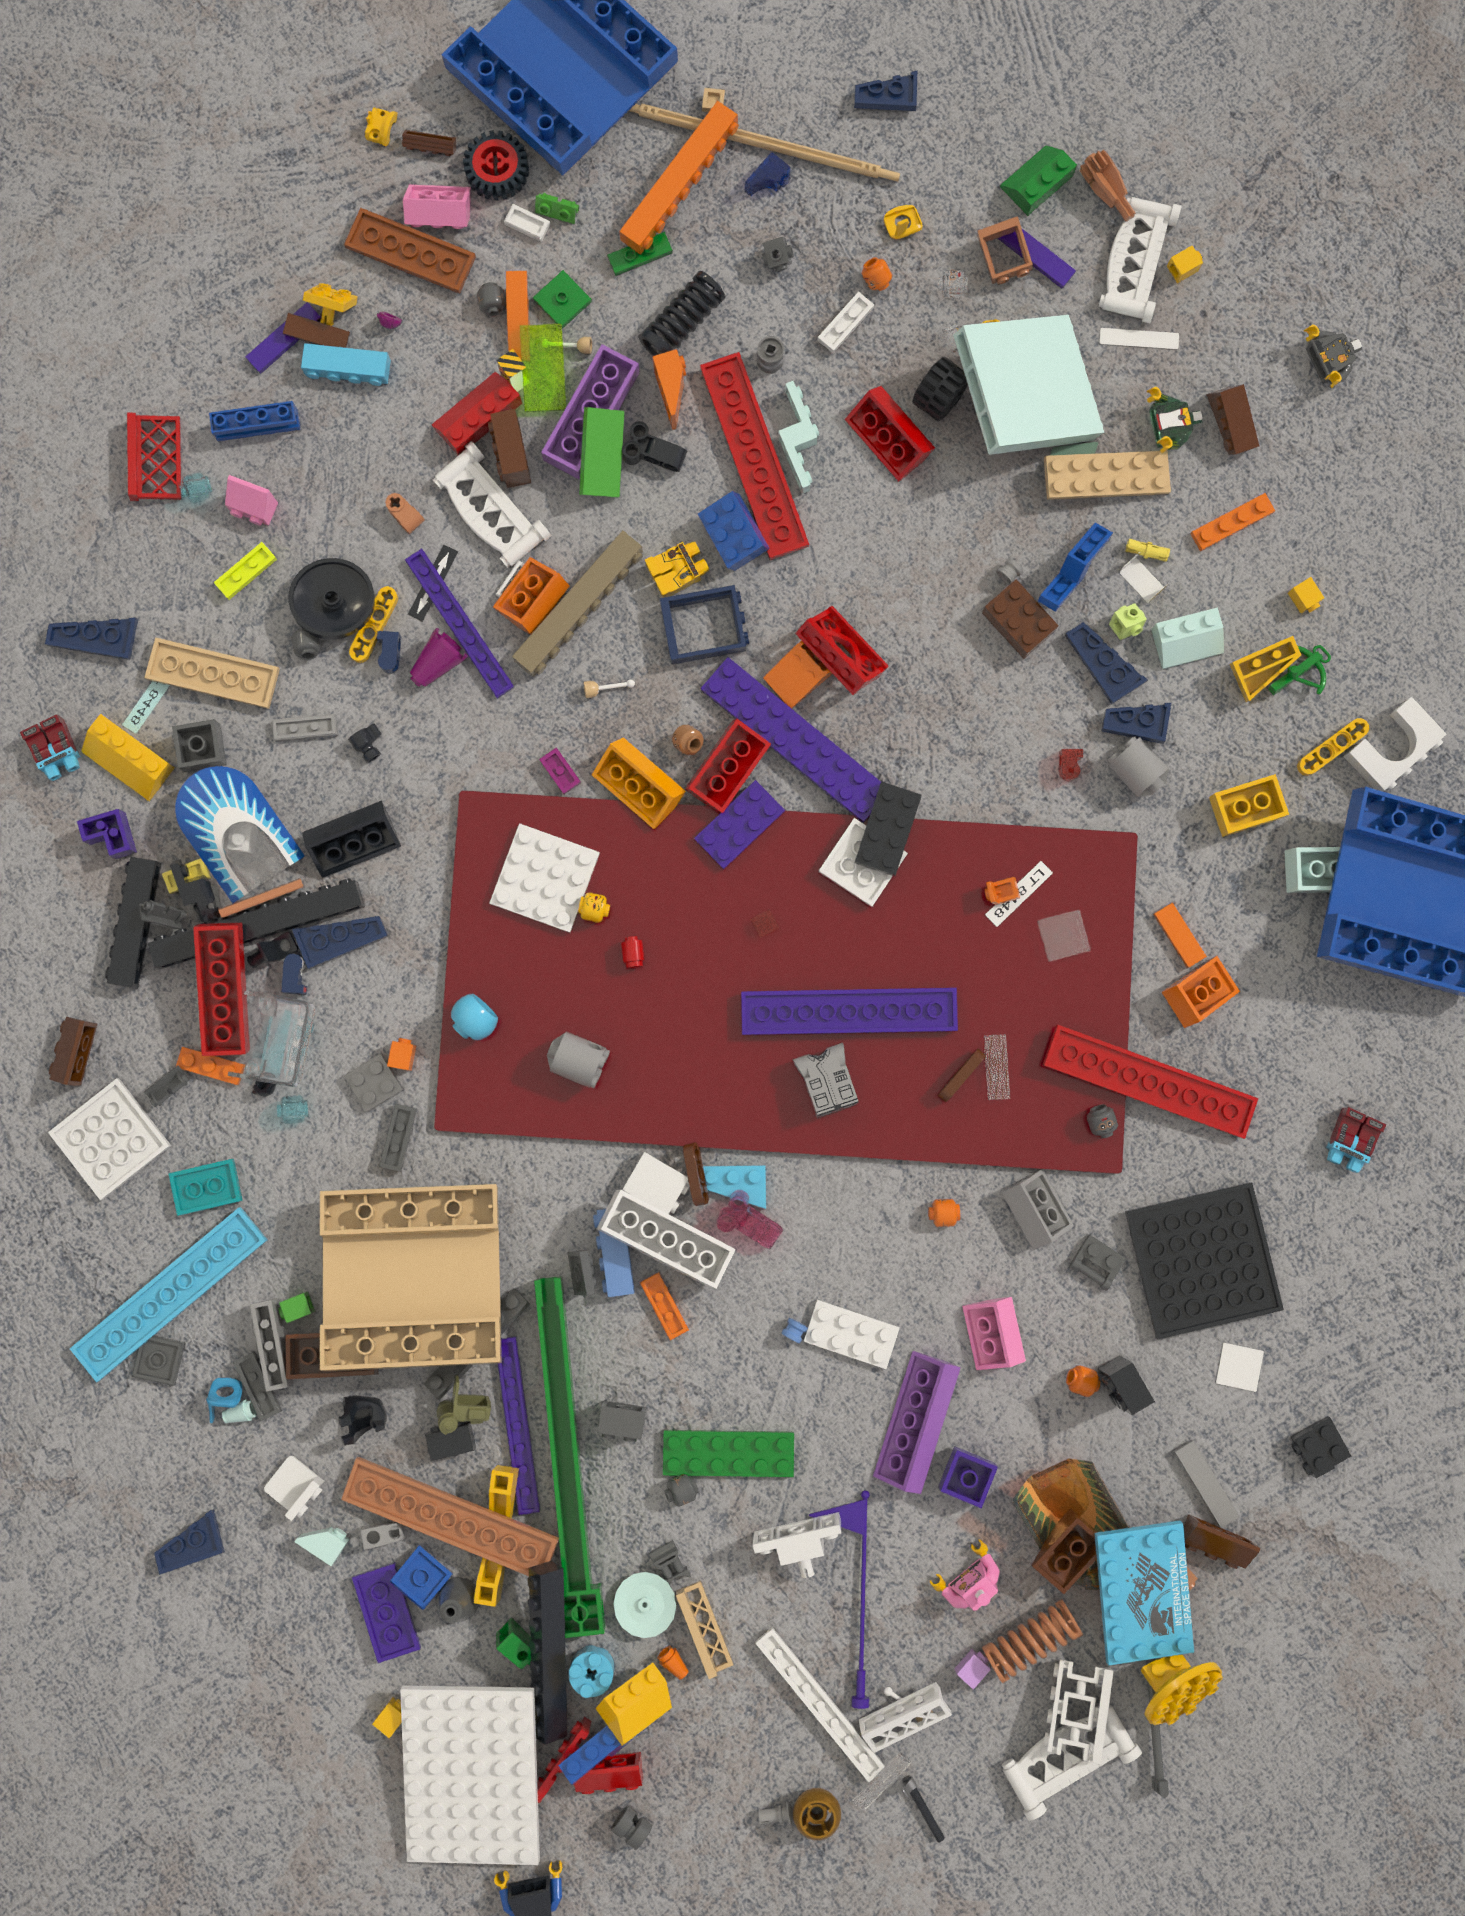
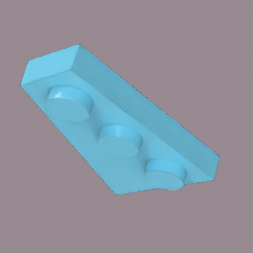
M765 1165L703 1166L708 1191L766 1209Z

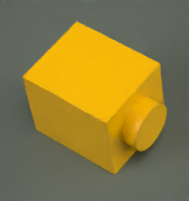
M1190 246L1171 257L1167 268L1175 281L1179 283L1199 271L1203 264L1202 256L1199 251Z
M1312 577L1301 582L1288 592V595L1301 614L1307 610L1311 613L1320 607L1319 603L1324 599L1323 594Z
M392 1697L372 1723L374 1727L388 1738L392 1736L402 1723L401 1700H396Z

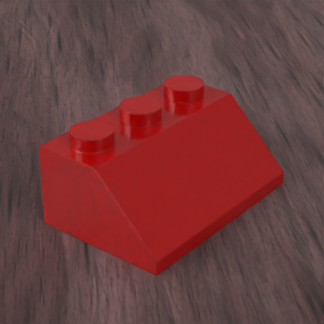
M641 1752L615 1754L612 1757L607 1756L574 1783L575 1792L591 1794L594 1793V1790L613 1792L617 1790L616 1788H625L626 1790L638 1789L643 1784Z

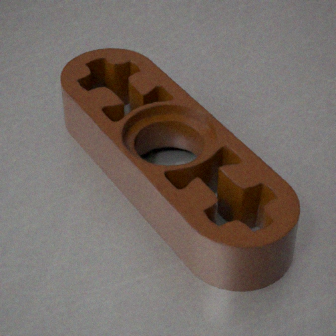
M976 1049L937 1096L946 1103L978 1067L986 1055L981 1050Z
M696 1142L685 1144L683 1153L692 1201L695 1206L708 1204L709 1196L699 1146Z

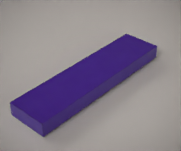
M1022 229L1033 267L1063 289L1076 270ZM1015 232L997 238L1023 258Z
M308 302L294 313V315L317 322L321 320V316ZM285 322L245 356L260 374L299 341V339L283 335Z

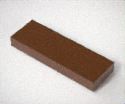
M288 313L283 335L315 345L346 348L350 332Z

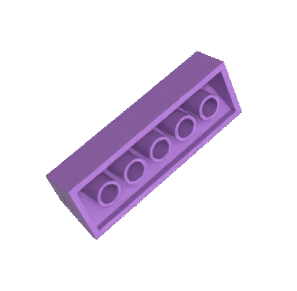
M912 1351L873 1477L905 1492L921 1494L961 1367Z

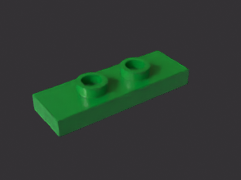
M662 232L653 237V243L650 248L644 249L641 254L628 246L608 254L607 258L615 276L670 255L673 253V250L665 232Z

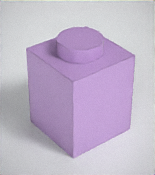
M973 1649L954 1668L956 1674L972 1689L991 1670L988 1658L981 1651L976 1653Z

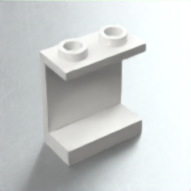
M644 1152L623 1190L667 1214L670 1212L674 1214L680 1204L677 1201L681 1193L685 1195L690 1186L689 1182H687L688 1176L683 1175Z

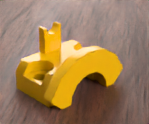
M376 107L372 109V112L368 111V117L366 118L368 124L365 130L366 140L387 146L390 142V130L392 124L397 121L398 112H389Z

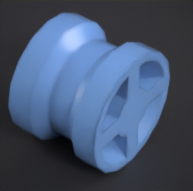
M789 1317L788 1325L782 1330L781 1334L797 1343H801V1336L807 1331L808 1327Z

